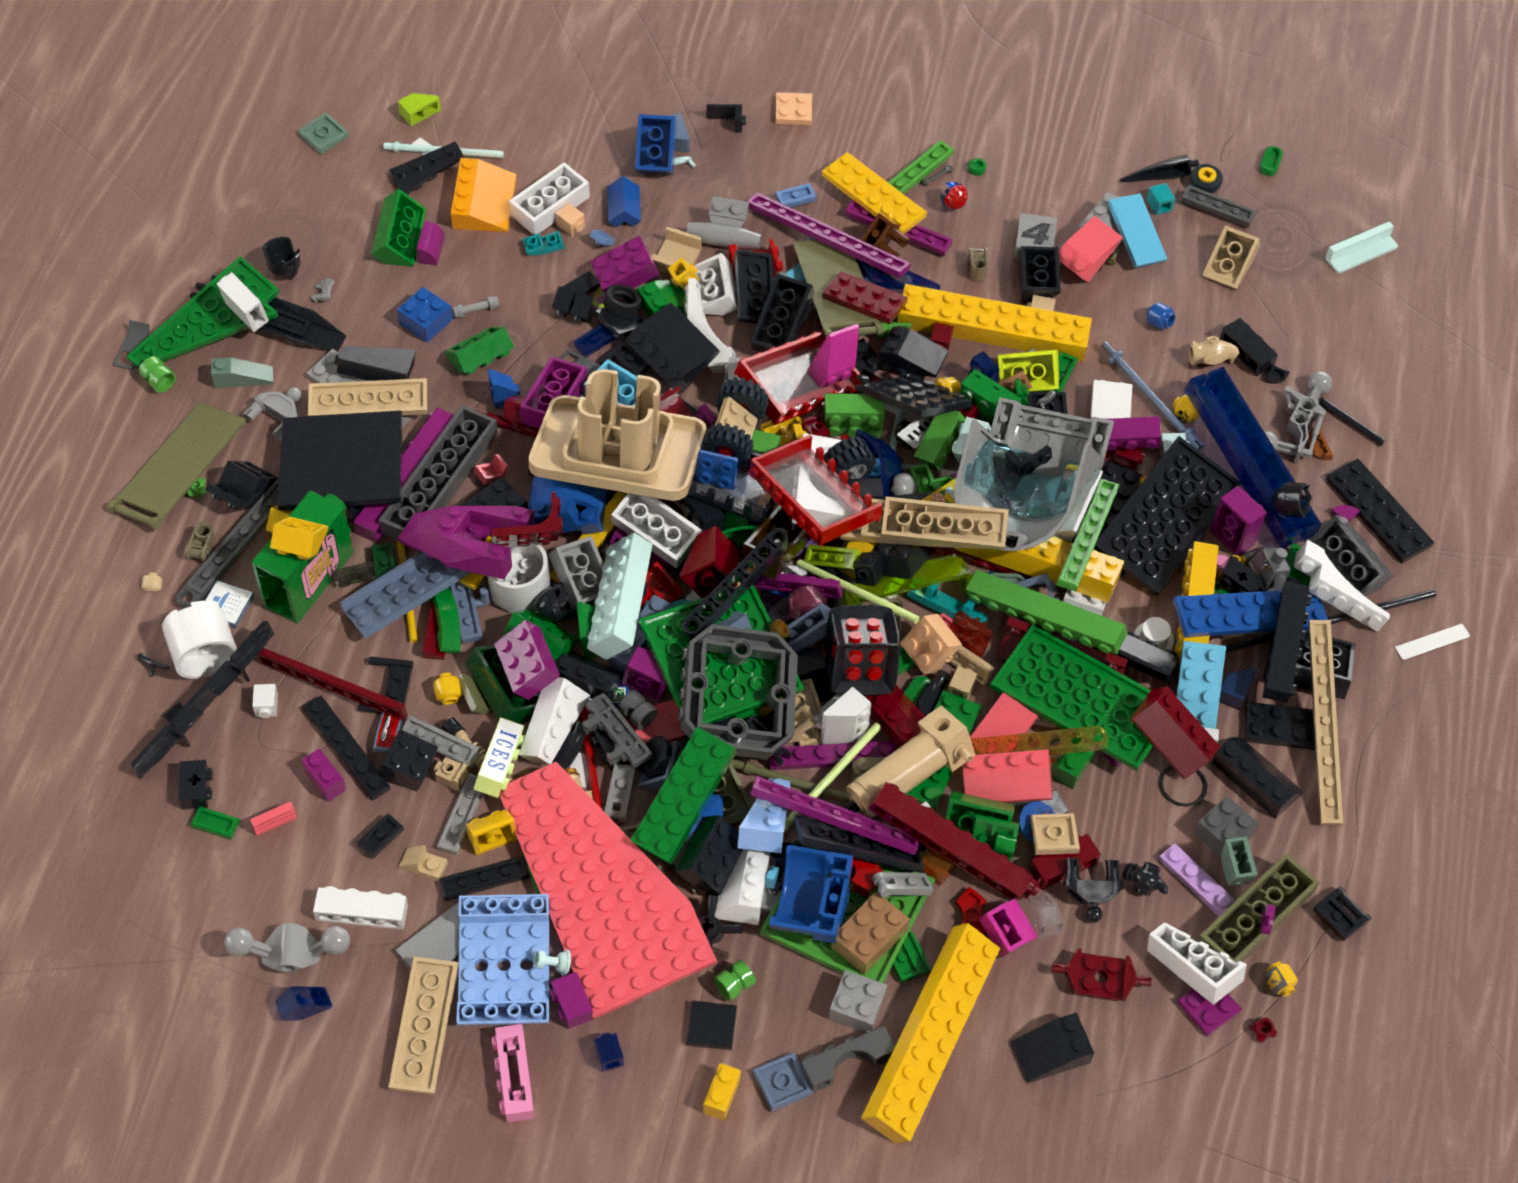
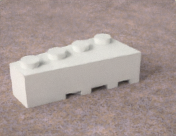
M557 678L542 689L519 755L531 763L550 765L590 695L565 678Z
M1163 923L1149 934L1147 951L1213 1005L1244 981L1247 964L1241 961L1237 963L1229 959V955L1223 952L1217 953L1210 949L1208 944L1190 939V935L1167 923Z

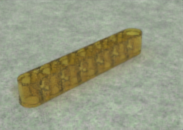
M1091 726L971 738L973 747L976 748V755L1048 750L1049 755L1102 750L1107 747L1109 739L1102 727ZM1095 735H1103V739L1100 742L1093 741ZM1079 736L1082 738L1078 744L1071 743L1074 737ZM1053 739H1060V743L1057 746L1050 745ZM1032 741H1039V745L1036 748H1029V744ZM1011 743L1018 744L1017 748L1012 751L1008 750V746ZM990 745L997 746L996 750L991 753L987 752V748Z

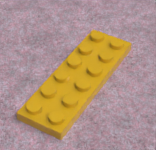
M848 152L822 170V176L872 215L876 217L878 213H881L900 225L898 230L903 234L927 216V212Z

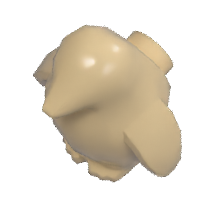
M1210 336L1207 340L1200 343L1192 341L1189 347V361L1192 366L1200 363L1216 365L1227 359L1232 364L1239 354L1237 346L1219 340L1215 336Z

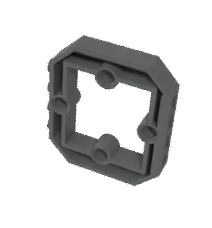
M712 624L693 638L686 648H683L682 660L685 661V668L681 670V680L684 681V684L679 694L682 708H679L678 720L681 721V729L689 738H691L696 727H699L735 747L737 751L736 756L760 759L770 758L792 739L795 727L798 655L778 633ZM736 649L742 650L744 655L738 654ZM706 651L727 654L729 661L734 665L744 664L749 657L776 661L775 685L766 697L768 706L774 709L773 732L748 729L747 723L741 718L731 719L726 726L702 723L703 697L709 684L705 676ZM692 683H697L700 689L694 688ZM775 694H780L783 700L776 698ZM731 728L737 729L739 731V735L734 734Z

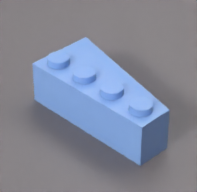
M769 778V781L790 788L791 781ZM757 798L739 827L738 848L781 853L788 808L780 807L775 803Z

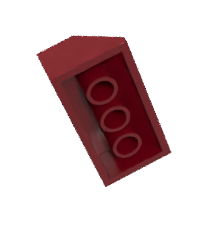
M897 685L892 693L863 695L871 702L870 717L881 726L883 732L898 748L921 733L918 722L925 716Z
M1168 686L1151 690L1130 719L1182 779L1188 778L1210 762L1220 747Z

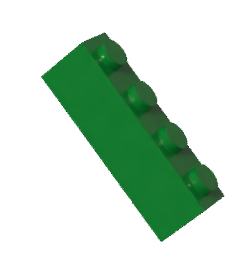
M400 189L386 196L371 255L384 264L414 266L427 208Z

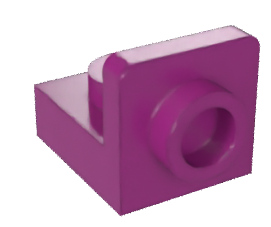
M706 403L699 406L695 417L705 423L707 430L712 425H715L716 417Z

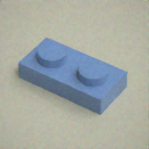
M810 183L777 191L775 195L779 203L790 208L816 201V194Z

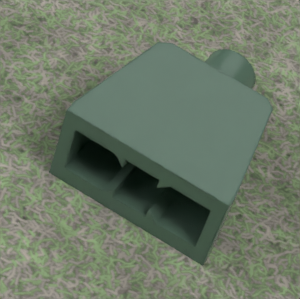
M1247 836L1226 839L1221 854V862L1228 886L1250 883L1258 874Z

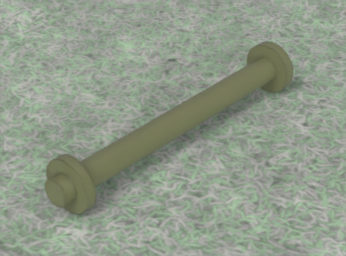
M1123 241L1116 248L1113 255L1107 258L1106 262L1108 265H1115V259L1124 246Z

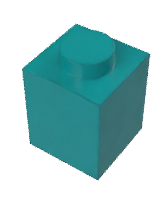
M1164 183L1150 187L1147 201L1154 213L1159 215L1173 211L1176 198L1168 185Z

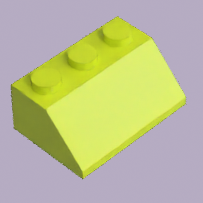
M1058 349L998 355L1000 382L1024 371L1032 385L1029 391L1059 389Z

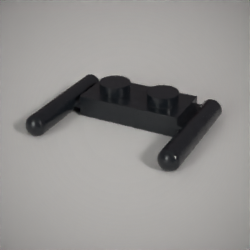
M369 657V665L391 667L385 696L406 705L414 661ZM359 704L357 707L359 712L382 714V712Z

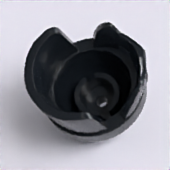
M277 237L267 241L263 245L262 250L268 270L279 278H288L290 280L295 278L301 264L300 248L294 252L289 237Z
M1286 482L1278 487L1272 497L1275 509L1285 517L1306 519L1305 514L1311 512L1309 504L1312 496L1308 489L1310 484ZM1302 490L1305 491V496H1302ZM1302 499L1306 501L1304 506H1301Z
M563 582L545 589L534 601L539 616L546 621L555 622L556 624L578 618V610H571L567 601L569 596L564 593ZM560 591V594L556 595L555 592Z

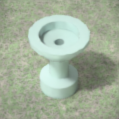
M537 950L534 955V968L543 969L544 965L555 966L561 976H566L570 968L571 954L569 950H564L557 957L546 956L545 951Z

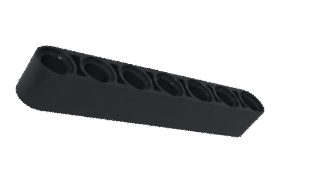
M782 528L773 529L684 619L682 626L685 637L691 641L710 625L715 624L787 550L789 543L785 530ZM781 538L783 542L775 543L774 540ZM762 553L770 554L765 558L760 557ZM749 567L755 568L753 572L745 571ZM734 582L741 583L738 587L731 586ZM724 596L726 600L719 602L717 598ZM705 611L712 612V614L707 617L702 615ZM690 626L698 627L695 631L688 630Z

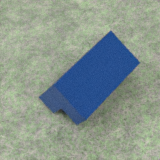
M622 176L607 187L608 222L616 227L623 222L635 226L641 222L640 186Z

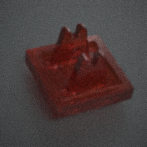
M959 610L953 618L950 630L962 643L963 647L982 659L994 632L986 628L987 622L980 623L981 619L979 617L973 619Z

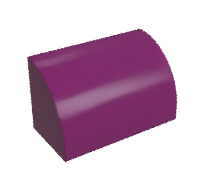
M427 220L424 221L417 246L418 261L421 264L438 265L445 234L440 226Z

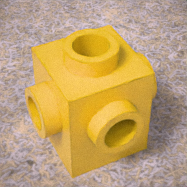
M683 257L667 268L672 275L670 279L676 287L681 286L684 291L688 285L689 278H696L697 281L700 280L696 274L698 272L697 268L692 262L688 264Z

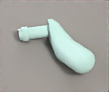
M689 156L674 158V165L689 162L692 168L696 166Z

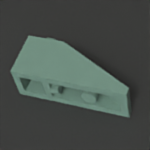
M231 357L211 359V375L215 388L274 384L273 366Z

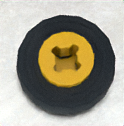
M1210 164L1197 165L1190 174L1191 186L1209 193L1219 190L1223 181L1221 171Z

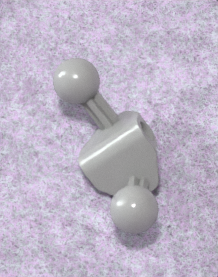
M285 923L276 927L265 943L255 941L252 934L245 928H234L225 936L224 945L227 952L233 956L241 957L251 953L262 957V963L272 969L293 973L318 963L319 956L326 952L330 955L344 953L350 945V936L344 928L333 926L323 933L321 941L318 942L306 927L295 923Z

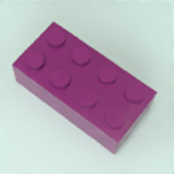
M551 356L520 406V423L540 429L552 399L561 395L579 397L584 390V383L587 381V367Z

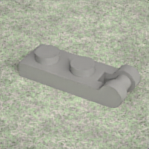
M614 764L605 807V813L611 819H618L619 822L623 823L626 822L636 768L631 765ZM613 806L621 807L620 811L613 810Z
M879 872L872 877L874 884L879 887L878 892L883 898L890 895L930 896L934 891L925 873Z

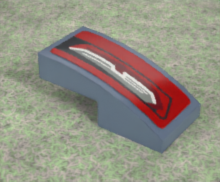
M382 713L373 751L388 753L404 721Z

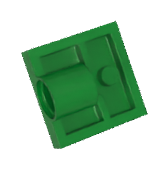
M977 814L972 836L979 842L988 844L996 853L1007 856L1009 861L1012 862L1020 824Z

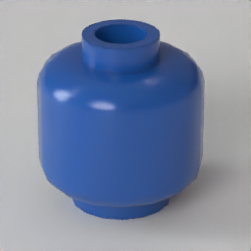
M1155 303L1146 312L1148 323L1160 330L1170 328L1175 322L1174 310L1163 303Z

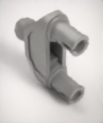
M296 387L288 389L286 395L279 391L260 393L253 399V404L242 413V416L251 423L261 412H266L283 423V418L298 417L294 402H298L301 399L302 393ZM282 423L272 432L276 439L279 438V441L282 439Z

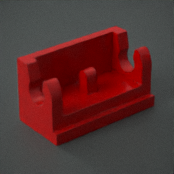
M655 562L647 571L645 582L651 590L650 594L652 597L656 595L671 604L680 599L683 591L658 562Z

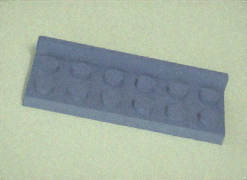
M421 551L340 602V605L347 618L364 639H367L464 578L470 572L446 567L442 561L437 558L431 559L427 557V553Z

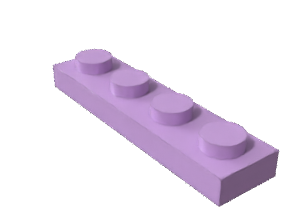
M1173 844L1159 857V861L1219 917L1236 901L1176 844Z

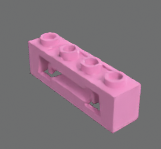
M518 1024L495 1028L496 1036L492 1037L493 1050H498V1058H494L496 1072L500 1071L501 1079H497L498 1093H503L504 1101H499L501 1115H506L507 1123L534 1119L523 1025ZM519 1044V1050H517L516 1054L515 1045ZM506 1047L508 1056L517 1055L521 1090L513 1091L514 1101H510L509 1097L512 1096L507 1053L504 1052ZM522 1094H525L526 1100H522Z

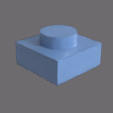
M592 230L590 237L595 239V243L602 247H605V245L613 246L615 238L602 230Z

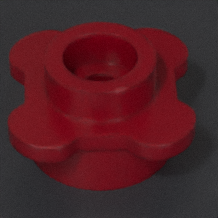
M1040 876L1037 879L1032 877L1024 892L1026 893L1025 899H1028L1030 895L1035 896L1041 889L1039 882L1042 878Z
M1267 1017L1258 1020L1257 1023L1252 1022L1250 1025V1029L1257 1036V1041L1261 1043L1265 1042L1267 1038H1274L1277 1035L1273 1023Z

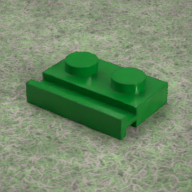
M913 931L909 932L893 963L894 971L901 984L920 977L922 974H928L931 971ZM891 948L888 950V953H889L890 957H891L892 954H893V951H892Z

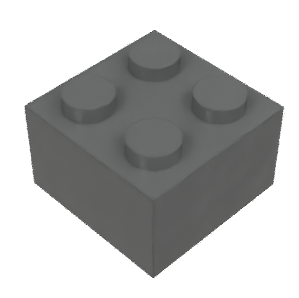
M1226 796L1198 822L1194 834L1221 856L1226 839L1247 836L1249 841L1255 835L1259 823L1231 798Z

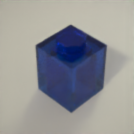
M603 1033L594 1039L595 1050L602 1072L624 1066V1057L616 1033Z

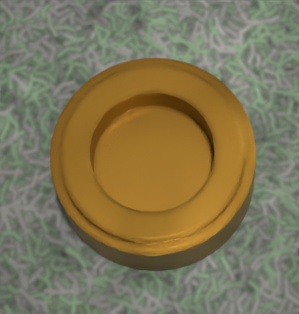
M780 619L774 620L769 625L770 631L778 633L783 639L787 638L790 634L787 624Z

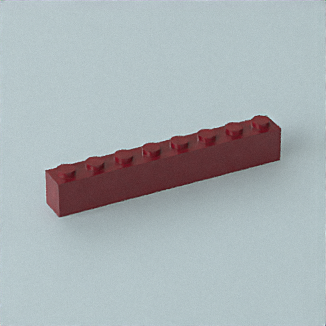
M885 782L880 786L867 808L1010 901L1022 898L1033 877L1027 873L1028 871L1024 867L1013 864L1007 856L996 853L988 844L973 838L972 834L968 831L957 828L951 820L943 819L936 814L934 809L923 806L915 797L900 791L899 787L895 784Z

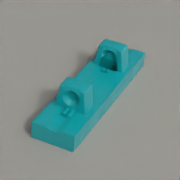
M917 580L908 590V597L939 613H944L953 620L977 632L982 629L988 620L989 615L974 608V601L968 599L966 603H963L939 591V584L934 581L927 585Z

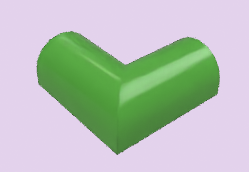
M928 463L909 467L910 475L917 486V493L935 492L954 479L953 475L934 479Z

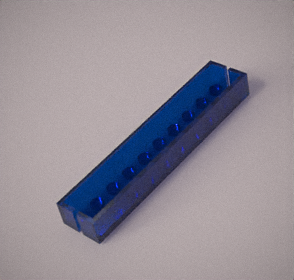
M1224 366L1209 371L1207 375L1204 373L1191 378L1185 393L1237 478L1242 483L1245 491L1267 512L1264 522L1280 548L1284 549L1292 546L1293 543L1297 544L1298 541L1302 542L1312 538L1319 531L1322 524L1310 504L1309 509L1311 512L1305 514L1306 519L1285 517L1275 509L1272 502L1275 490L1284 483L1295 482ZM1302 499V504H1301V506H1304V505H1305V502H1306V501L1303 500V499Z

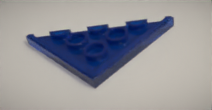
M856 258L857 263L869 281L883 288L904 290L905 284L936 290L940 289V284L909 270L898 278Z

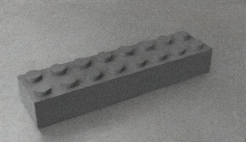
M461 405L402 487L401 503H391L379 519L381 534L398 541L399 535L415 513L446 507L498 434L496 419Z

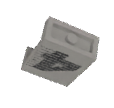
M1020 213L1014 259H1019L1021 246L1054 247L1057 218Z

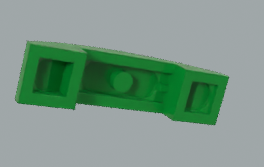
M448 587L430 598L429 601L433 599L439 631L436 637L439 651L459 653L461 647L460 621L454 596Z

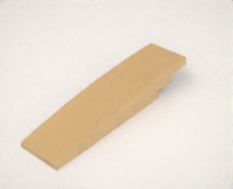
M886 497V500L872 499L871 506L878 503L882 504L881 520L877 522L872 521L840 536L842 540L898 545L1005 549L1009 510ZM846 508L844 518L852 515Z

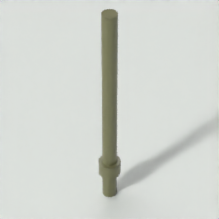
M733 759L731 762L734 768L743 770L745 774H756L771 779L791 781L790 785L812 791L818 785L756 766V763L750 761L742 762ZM826 787L821 793L822 795L850 802L848 794L839 790Z

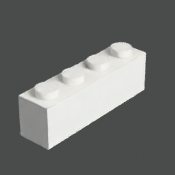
M332 886L318 887L313 913L316 921L404 930L408 902L406 896L400 893L381 894L378 891L360 892L353 888L340 890Z

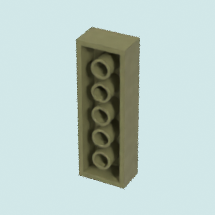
M1286 853L1200 935L1197 942L1202 941L1208 944L1210 949L1219 954L1223 952L1229 955V959L1237 963L1239 961L1244 962L1314 894L1320 882ZM1268 904L1275 905V915L1270 935L1262 934L1261 932L1262 914Z

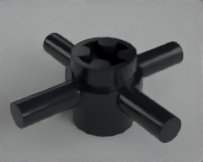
M713 895L708 896L706 916L698 919L711 949L712 944L720 942L724 934H742V925H722L721 921L715 917L717 896Z

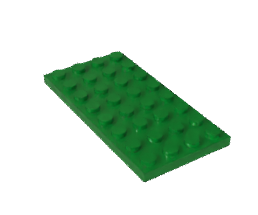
M1033 624L990 684L991 689L1000 694H1007L1031 712L1087 742L1089 745L1136 772L1153 748L1151 742L1130 720L1151 690Z

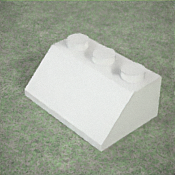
M720 253L694 265L698 270L696 274L700 279L698 282L700 284L704 314L725 315L736 310L734 273L732 264Z
M854 687L849 689L823 713L821 745L857 743L868 731L871 702Z

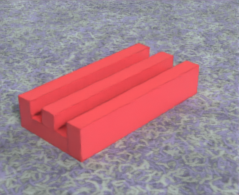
M290 801L250 820L258 836L296 819L297 816Z

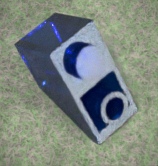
M290 986L275 1000L282 1021H300L333 1007L326 987Z

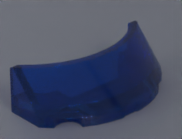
M856 429L855 438L863 439L872 454L879 457L883 497L895 496L890 491L893 486L894 476L903 473L898 455L884 440Z

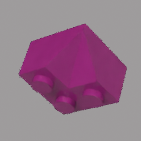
M637 646L626 668L621 684L659 702L667 687L666 680L652 651L648 648Z

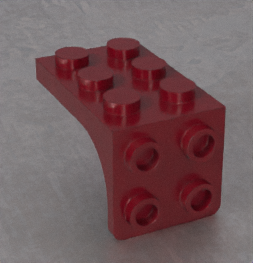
M555 491L551 492V513L542 523L493 528L491 533L492 544L506 547L517 544L518 547H526L533 542H538V545L550 544V541H558L559 534H562L563 529L562 517H558L561 509L560 497H556Z

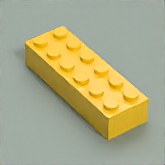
M1194 541L1192 549H1188L1187 560L1184 561L1183 566L1185 576L1182 579L1181 588H1183V593H1181V596L1214 594L1219 545ZM1179 623L1175 638L1178 641L1174 652L1177 654L1176 657H1179L1180 664L1183 641L1209 644V636L1184 637Z

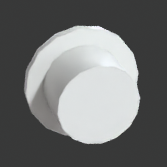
M1151 617L1136 628L1134 634L1139 636V640L1145 643L1147 640L1157 644V648L1163 651L1166 649L1172 650L1174 637L1171 627L1166 620L1159 617Z

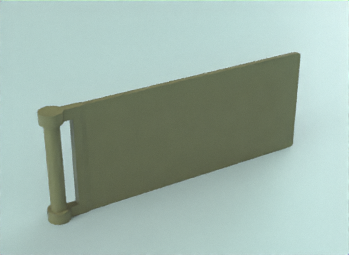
M815 239L793 242L805 281L813 285L814 295L812 300L825 334V340L829 334L836 332L831 330L844 329L858 324L859 327L874 325L859 328L858 336L875 333L876 335H882L883 326L879 320L822 298L823 291L840 271L863 279L856 258Z
M199 402L114 500L109 501L107 510L148 524L152 529H160L162 521L246 423L245 418ZM124 502L157 516L152 518L120 504Z

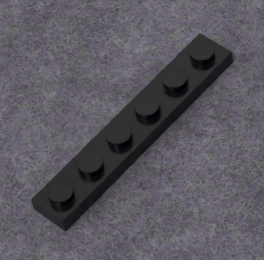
M322 696L303 706L304 711L372 801L391 790L388 782L383 776L378 774V769Z

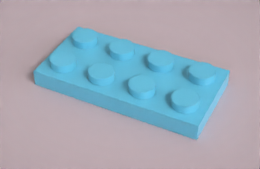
M1183 641L1176 696L1203 727L1216 729L1226 646Z

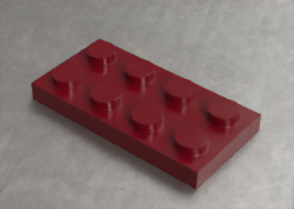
M842 271L838 273L823 291L822 295L823 299L889 325L904 308L908 297Z

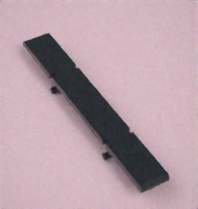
M263 621L230 656V660H226L171 719L170 725L165 726L132 761L131 766L139 779L155 766L178 741H181L186 747L190 746L185 733L204 714L203 711L214 699L220 696L238 676H241L246 682L250 681L245 668L274 636L268 621Z

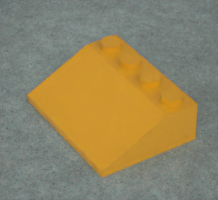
M460 158L451 210L452 229L508 232L510 222L509 200L514 196L516 174L479 159Z

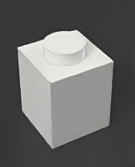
M255 684L252 706L255 717L269 718L277 716L278 692L276 685Z

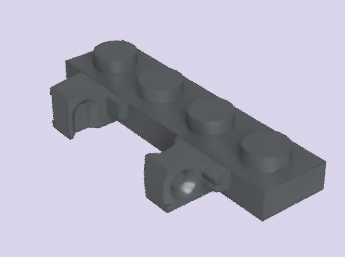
M604 693L586 702V708L591 714L588 717L589 719L582 723V729L587 735L588 732L596 731L598 728L601 731L604 729L613 740L615 750L606 755V759L611 766L621 760L623 762L629 760L633 767L636 768L652 758L653 753Z

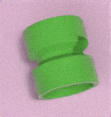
M156 356L147 358L139 367V375L159 393L170 389L176 380L175 374Z
M738 960L729 966V972L724 970L715 976L714 982L724 998L732 1001L741 995V989L748 990L755 985L756 979L747 964L742 960Z

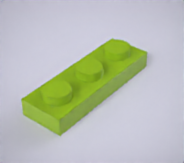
M808 545L804 561L819 568L832 566L834 569L855 571L854 562L860 556L861 551L849 548Z

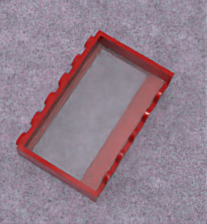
M816 331L810 336L800 337L796 341L786 342L777 348L772 347L766 352H758L752 357H744L738 361L734 374H737L740 380L741 378H745V381L748 382L753 380V384L756 385L758 383L761 385L760 389L764 388L766 390L765 394H768L769 402L765 412L772 419L771 423L773 425L823 407L825 394L859 393V391L855 390V386L862 385V382L857 379V375L860 373L855 367L851 372L852 375L847 380H840L832 386L827 385L822 388L817 385L807 372V369L825 341L823 331Z
M807 435L752 458L749 473L751 478L756 480L762 486V489L821 547L823 543L858 529L872 521L877 522L881 520L882 504L878 503L871 506L872 497L870 494L864 495V499L859 496V483L854 482L850 487L847 484L848 474L846 470L840 471L838 475L835 472V460L831 458L826 464L823 461V448L821 446L816 448L815 453L811 449L813 436Z

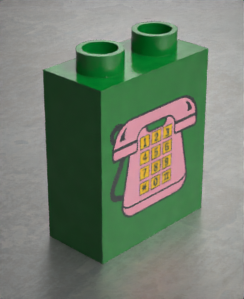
M310 490L290 514V517L328 526V531L318 554L309 559H300L296 554L292 553L280 554L276 549L270 548L271 538L252 561L263 606L296 624L301 621L354 553L350 537L351 528L348 525L345 513L347 508L344 502L337 496L327 494L325 497H322Z

